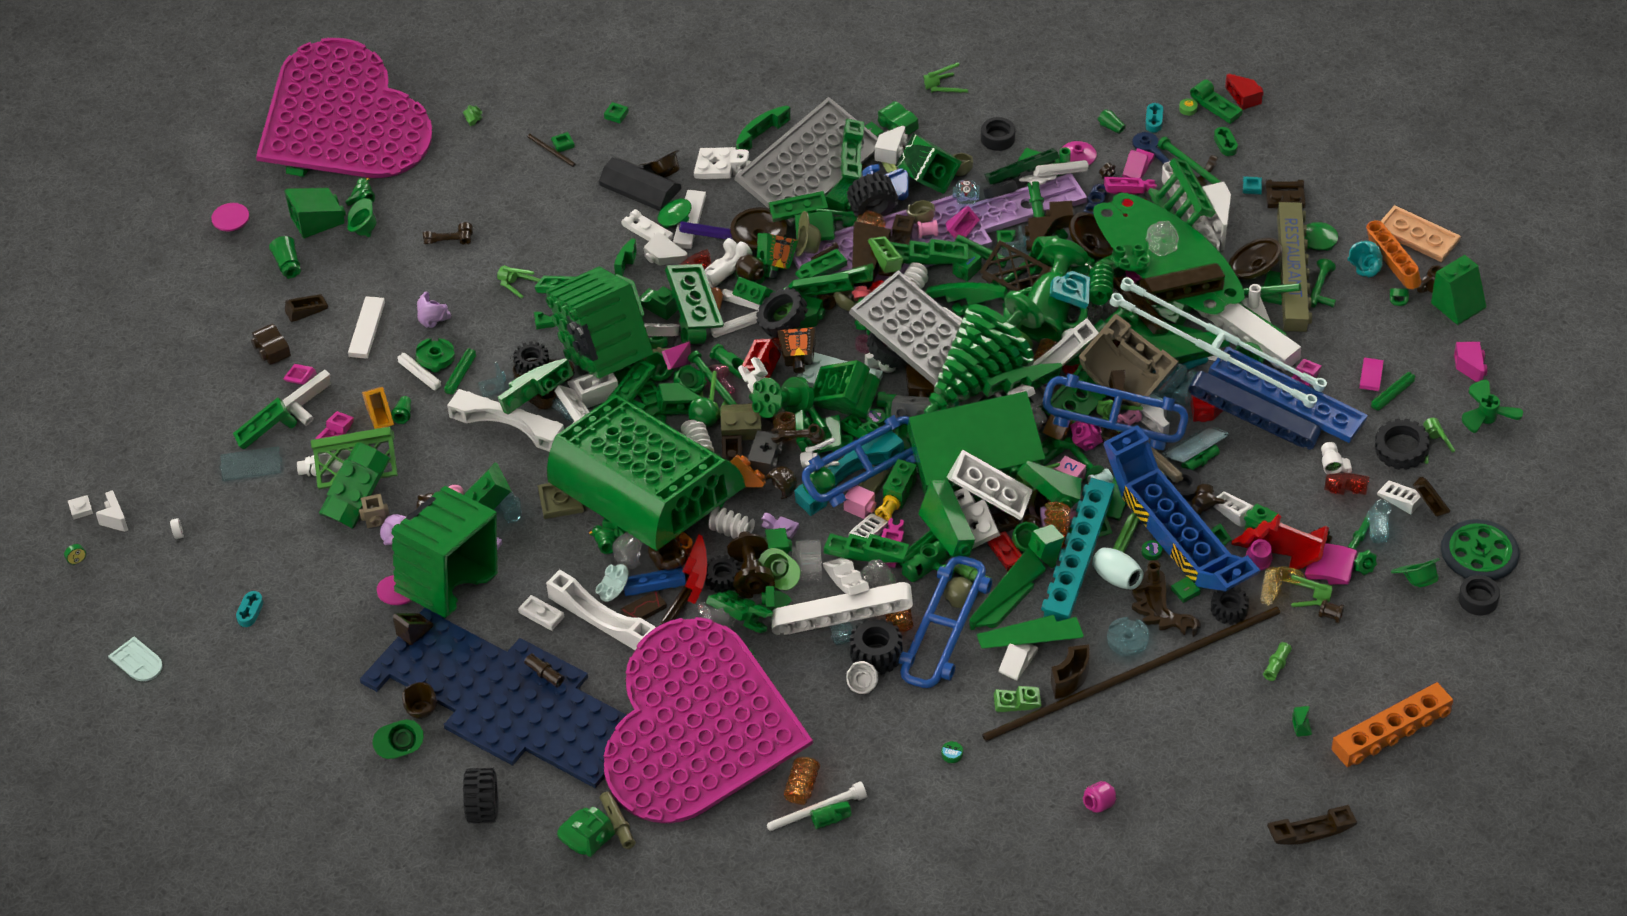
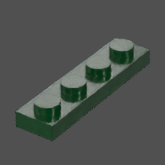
M1051 148L984 175L986 181L994 185L1004 182L1003 180L1009 177L1011 179L1019 177L1022 172L1035 171L1036 166L1053 164L1059 158V155L1054 148Z

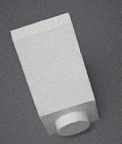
M659 231L644 246L645 258L650 263L670 265L686 263L688 261V253Z

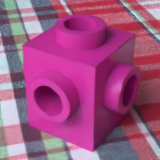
M1079 421L1070 425L1073 443L1078 447L1088 451L1103 442L1101 437L1102 431L1099 426Z

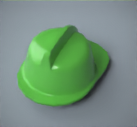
M778 548L768 549L761 554L758 561L761 562L762 566L772 570L777 589L787 591L797 585L801 571L794 559Z

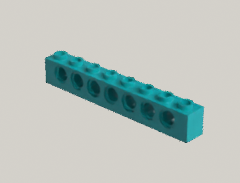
M1091 477L1089 485H1084L1082 492L1084 499L1078 502L1076 509L1078 516H1074L1070 527L1073 529L1072 533H1067L1065 539L1066 550H1061L1059 556L1061 564L1055 567L1053 573L1055 581L1054 583L1050 582L1047 590L1049 598L1048 600L1044 599L1041 611H1044V617L1054 615L1056 622L1071 617L1113 497L1115 484Z

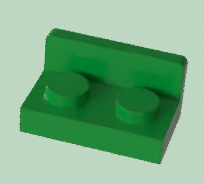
M739 277L732 294L761 305L763 300L775 291Z

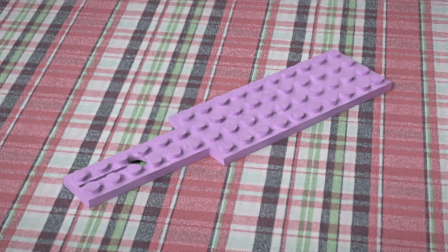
M1072 173L1059 176L1055 180H1048L1045 184L1040 185L1041 196L1044 198L1043 208L1045 215L1046 210H1049V202L1072 201L1073 206L1087 202V196ZM1028 186L1002 196L968 204L962 193L932 201L931 203L935 206V216L932 221L934 219L937 220L938 236L927 235L919 238L917 224H914L911 240L929 243L930 239L955 242L945 223L966 206H969L980 220L966 238L986 248L992 247V241L987 233L1028 221V218L1034 217L1032 208L1026 209L1021 206L1022 202H1029ZM906 210L884 216L883 223L879 222L880 218H877V223H874L873 220H871V223L870 221L864 223L891 229L892 235V226L896 214L908 215ZM854 226L835 231L834 240L821 241L818 252L815 254L803 253L797 257L796 253H794L793 261L798 270L801 265L811 261V257L832 246L834 242L838 244V250L847 259V266L828 275L852 269ZM904 263L901 273L904 274L910 264ZM922 264V265H924L925 267H929V266H933V265H936V264H930V265ZM878 271L875 281H885L889 276L879 275Z

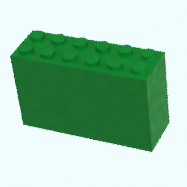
M1027 391L909 417L907 431L924 496L930 480H948L954 492L963 488L947 478L962 450L1015 480L1018 469L1026 461L1044 465L1045 456Z

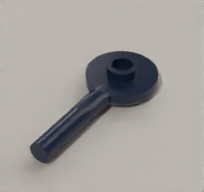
M1142 132L1133 137L1132 143L1136 150L1138 148L1153 153L1163 164L1170 161L1157 148L1158 138L1156 135Z

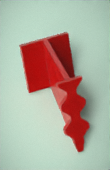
M1277 514L1269 523L1264 520L1256 529L1247 528L1242 535L1232 540L1231 543L1234 546L1248 548L1256 540H1266L1271 545L1272 553L1292 556L1288 571L1293 572L1322 559L1329 527L1324 526L1307 534L1280 523L1281 516Z

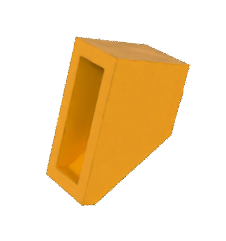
M378 387L362 392L374 429L394 425L384 388Z

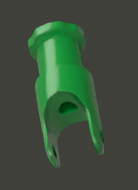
M716 344L710 352V358L719 361L723 368L738 379H741L740 372L735 368L740 367L744 361L734 353L726 351L723 345Z

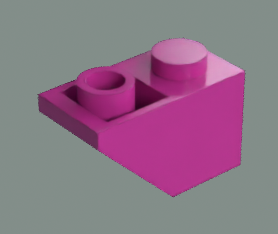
M1456 342L1454 351L1456 369L1475 382L1483 380V377L1487 376V365L1483 363L1485 351L1481 350L1480 342Z

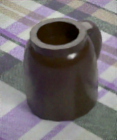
M1439 265L1430 267L1426 276L1421 279V285L1416 288L1417 292L1425 293L1429 291L1433 293L1436 272L1443 267Z

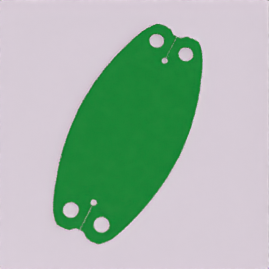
M1119 193L1113 197V201L1094 206L1093 214L1095 220L1113 249L1117 245L1125 246L1137 243L1144 245V250L1151 259L1150 264L1143 270L1134 271L1143 279L1217 263L1225 275L1223 290L1178 299V301L1201 312L1216 315L1224 311L1226 305L1237 304L1244 300L1243 287L1222 254L1200 232L1176 215L1146 199L1129 193ZM1123 199H1130L1133 201V205L1126 207L1121 202ZM1109 209L1113 212V215L1111 217H1104L1101 211ZM1226 289H1234L1237 294L1234 297H1228L1224 294V291ZM1213 300L1216 302V306L1207 308L1204 306V301Z

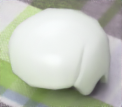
M865 661L853 663L847 671V685L858 694L870 693L878 683V672L873 665Z

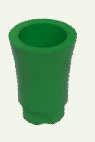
M281 236L274 239L269 245V250L273 254L280 271L287 279L296 277L301 273L294 239L289 236Z

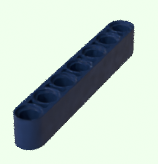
M1197 372L1188 388L1189 393L1194 397L1297 446L1307 447V449L1311 450L1315 447L1321 434V429L1316 424L1206 372Z

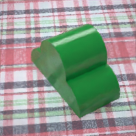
M858 360L821 366L813 386V405L827 410L838 411L848 416L853 415L859 419H866L876 395L880 379L870 373V368L866 364Z

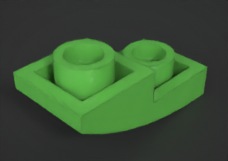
M1018 686L1016 691L996 689L994 692L996 712L1031 710L1041 707L1038 687Z

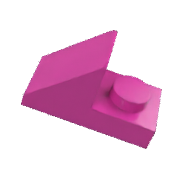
M1138 148L1136 151L1131 150L1122 176L1126 178H1142L1154 160V154Z

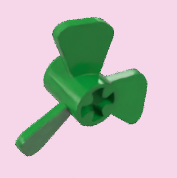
M1488 380L1478 381L1469 387L1468 393L1479 403L1477 409L1462 414V423L1469 431L1476 433L1483 423H1494L1497 420L1498 414L1514 420L1522 419V409L1500 407L1499 398L1490 394Z

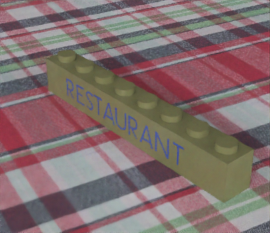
M1279 202L1277 211L1278 241L1283 249L1279 260L1281 285L1301 284V291L1281 293L1283 331L1307 332L1308 324H1312V312L1308 310L1311 309V298L1308 297V294H1310V283H1307V280H1309V268H1306V265H1308V254H1305V251H1307V239H1304L1307 226L1303 225L1306 219V211H1302V203Z

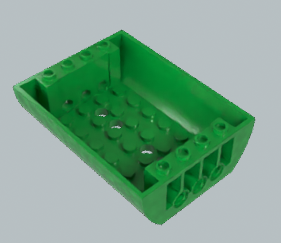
M616 394L555 436L547 464V478L550 484L656 551L746 487L741 472L734 464Z

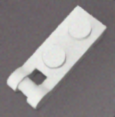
M636 209L630 213L629 217H625L621 221L625 228L648 241L658 231L670 240L673 238L672 232L644 217Z

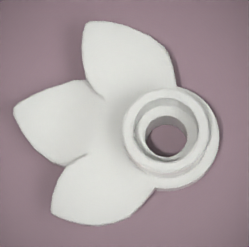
M1033 171V175L1024 176L1019 181L1030 182L1031 185L1033 181H1038L1040 186L1048 180H1055L1057 176L1038 177L1035 171Z

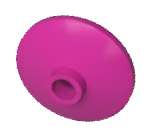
M1073 141L1062 147H1067L1071 150L1070 162L1086 160L1088 165H1091L1097 156L1095 148L1086 142Z

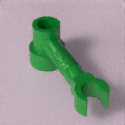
M877 391L876 407H885L886 420L891 417L892 401L897 394H886V392Z

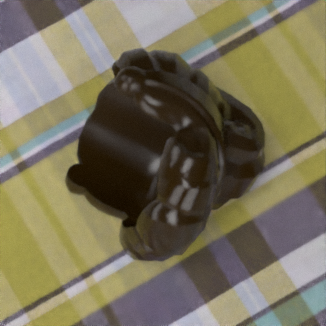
M676 538L657 551L648 546L649 557L660 571L682 567L687 561V551L685 548L679 547Z

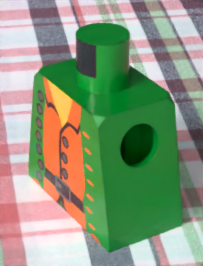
M758 233L757 259L761 260L764 266H767L765 277L777 279L778 269L790 268L798 240L769 233Z

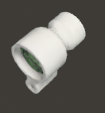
M1327 442L1321 446L1322 464L1326 474L1352 472L1350 460L1341 457L1334 442Z

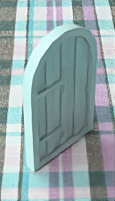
M132 637L108 656L109 659L137 681L152 680L162 670L161 659L136 637Z

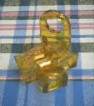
M1284 566L1266 568L1260 602L1269 606L1273 604L1274 598L1282 592L1281 586L1283 581L1301 583L1292 579L1289 573H1294L1304 578V574L1297 569Z

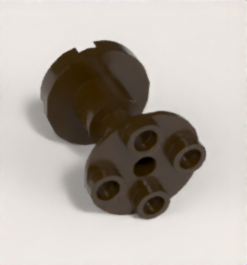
M748 531L741 532L739 537L733 539L727 546V552L730 557H733L735 561L744 562L741 565V571L735 575L733 584L736 593L741 597L753 598V594L760 593L762 597V593L766 592V586L775 587V577L772 570L762 566L761 562L756 560L760 558L763 552L768 550V542L765 537L751 534Z

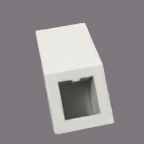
M900 126L879 135L875 145V161L896 165L898 158L903 153V145L907 144L908 135L905 134V126Z

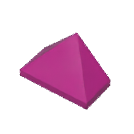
M966 206L945 224L947 230L956 240L958 235L967 237L980 219L969 206Z
M690 341L661 351L668 370L691 364L688 360V356L691 353Z
M294 364L283 379L287 382L304 385L314 378L317 373L313 367Z

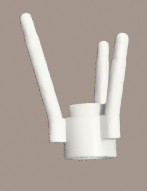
M832 438L815 446L806 447V452L800 454L802 468L810 465L808 461L818 455V453L813 452L814 450L835 442V439ZM831 462L824 467L838 466L840 463Z

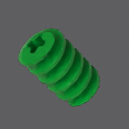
M1097 264L1089 271V300L1096 305L1106 304L1113 294L1114 270L1107 264Z

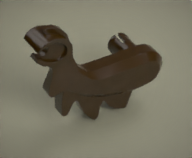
M1150 561L1147 564L1148 570L1144 573L1142 585L1132 590L1134 599L1138 601L1132 603V610L1147 616L1143 618V625L1159 624L1160 631L1177 627L1183 635H1186L1187 628H1192L1194 638L1197 635L1198 628H1201L1200 621L1192 615L1176 614L1167 608L1165 574L1160 570L1161 566L1158 561Z

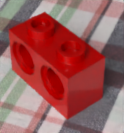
M756 339L742 366L747 367L751 373L755 370L751 359L753 357L759 358L768 372L764 377L770 378L781 354L771 339Z

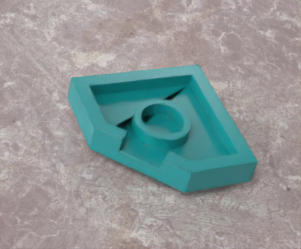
M1070 271L1062 277H1054L1050 283V297L1086 309L1089 304L1090 277L1074 271Z

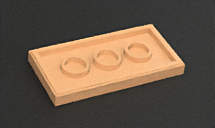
M1395 205L1381 220L1399 243L1440 262L1446 258L1461 239L1460 235Z

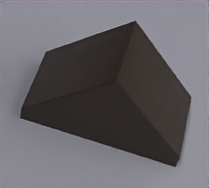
M394 613L393 615L396 635L410 645L414 644L434 625L420 613Z

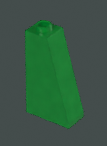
M930 480L918 513L952 557L970 556L976 539L949 481Z

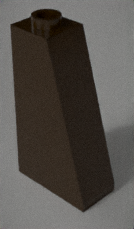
M854 222L852 268L871 263L874 265L873 281L855 283L854 286H866L868 289L874 283L880 265L868 241L870 238L886 236L890 242L891 229Z

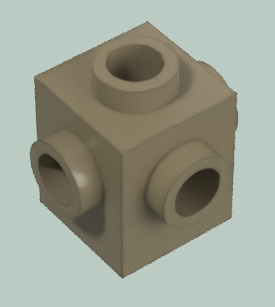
M381 494L361 498L363 509H359L361 521H366L367 528L381 526L385 522L386 516L389 515L387 503L383 504Z

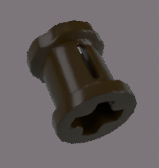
M1323 599L1318 616L1321 618L1323 616L1331 618L1339 623L1344 611V605L1338 606L1328 603L1327 600Z

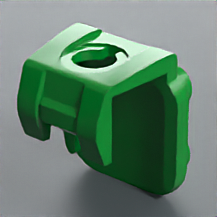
M592 806L590 809L583 808L576 811L559 827L557 835L564 844L575 852L592 857L604 843L615 835V830L611 820L602 811Z

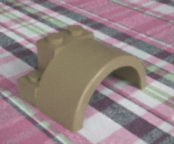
M1117 314L1110 319L1079 355L1083 369L1097 385L1109 387L1108 381L1111 371L1126 370L1124 391L1147 397L1151 395L1163 380L1165 381L1178 365V361L1163 349L1160 351L1131 329V325ZM1113 339L1120 341L1118 348L1113 343ZM1122 400V403L1137 407L1142 405L1141 403Z

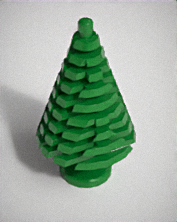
M1009 291L1004 298L1005 306L1011 314L1008 319L986 306L978 304L969 305L960 328L956 333V339L952 342L947 360H945L942 366L943 373H939L938 383L936 382L934 388L935 393H931L929 397V402L931 403L924 409V414L959 405V402L966 401L980 394L979 392L983 391L986 380L1011 370L1033 365L1034 359L1032 357L1034 354L1032 349H1029L1031 346L1026 339L1020 337L1022 333L1016 328L1021 323L1028 328L1037 329L1044 323V316L1041 310L1030 298L1018 291Z

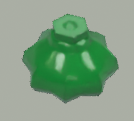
M1370 550L1359 552L1354 560L1355 570L1362 575L1373 572L1377 565L1376 554L1371 553Z

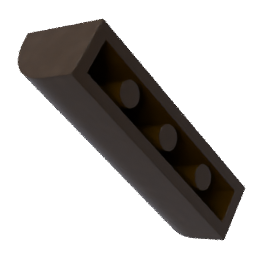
M1217 263L1144 278L1140 280L1139 285L1146 292L1165 302L1223 290L1225 275ZM1147 298L1150 305L1158 304L1155 301Z

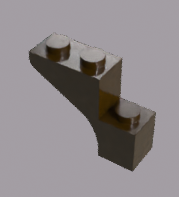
M1072 201L1049 202V210H1046V217L1028 218V225L1024 226L1025 237H1029V240H1026V251H1032V245L1037 237L1052 236L1054 232L1060 229L1069 228L1070 220L1074 216Z

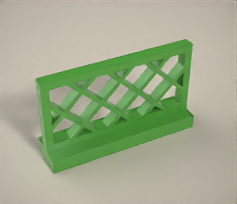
M384 427L311 440L318 489L331 487L338 472H333L329 469V466L335 459L343 464L344 461L337 457L339 453L346 449L351 452V449L358 442L367 446L375 445L372 448L376 450L381 443L389 442V450L385 455H390L391 460L389 463H391L392 471L383 472L380 479L398 476L393 442L394 432L392 429ZM328 453L332 457L324 465L319 460V454ZM326 470L334 475L330 482L322 483V475Z

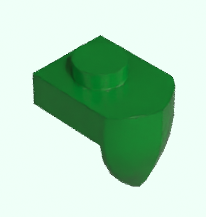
M766 586V592L762 593V605H766V608L771 611L776 608L785 607L791 602V598L788 595L774 590V586Z

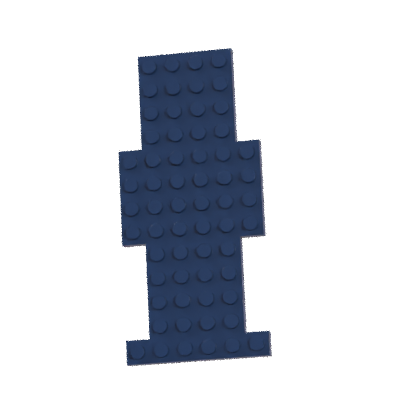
M425 607L420 614L434 624L433 627L412 645L398 636L360 678L361 684L376 692L390 678L406 687L418 682L428 683L434 689L437 703L454 712L444 723V729L512 766L527 751L595 789L605 778L604 752L607 742L614 733L617 724L626 716V714L579 690L588 678V673L521 638L507 652ZM533 653L544 663L548 662L551 664L555 671L565 677L563 683L556 688L545 678L541 679L537 676V672L524 664L526 657Z

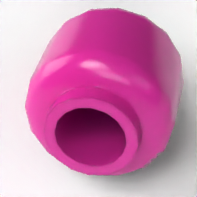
M1105 781L1090 785L1084 791L1083 802L1089 810L1095 813L1109 809L1115 804V789Z

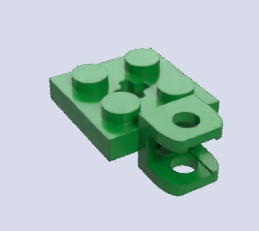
M731 590L708 596L706 604L739 621L745 620L743 626L758 633L767 631L768 627L758 621L760 616L764 618L772 616L773 611L760 604L756 605L752 600L742 599L738 597V593Z

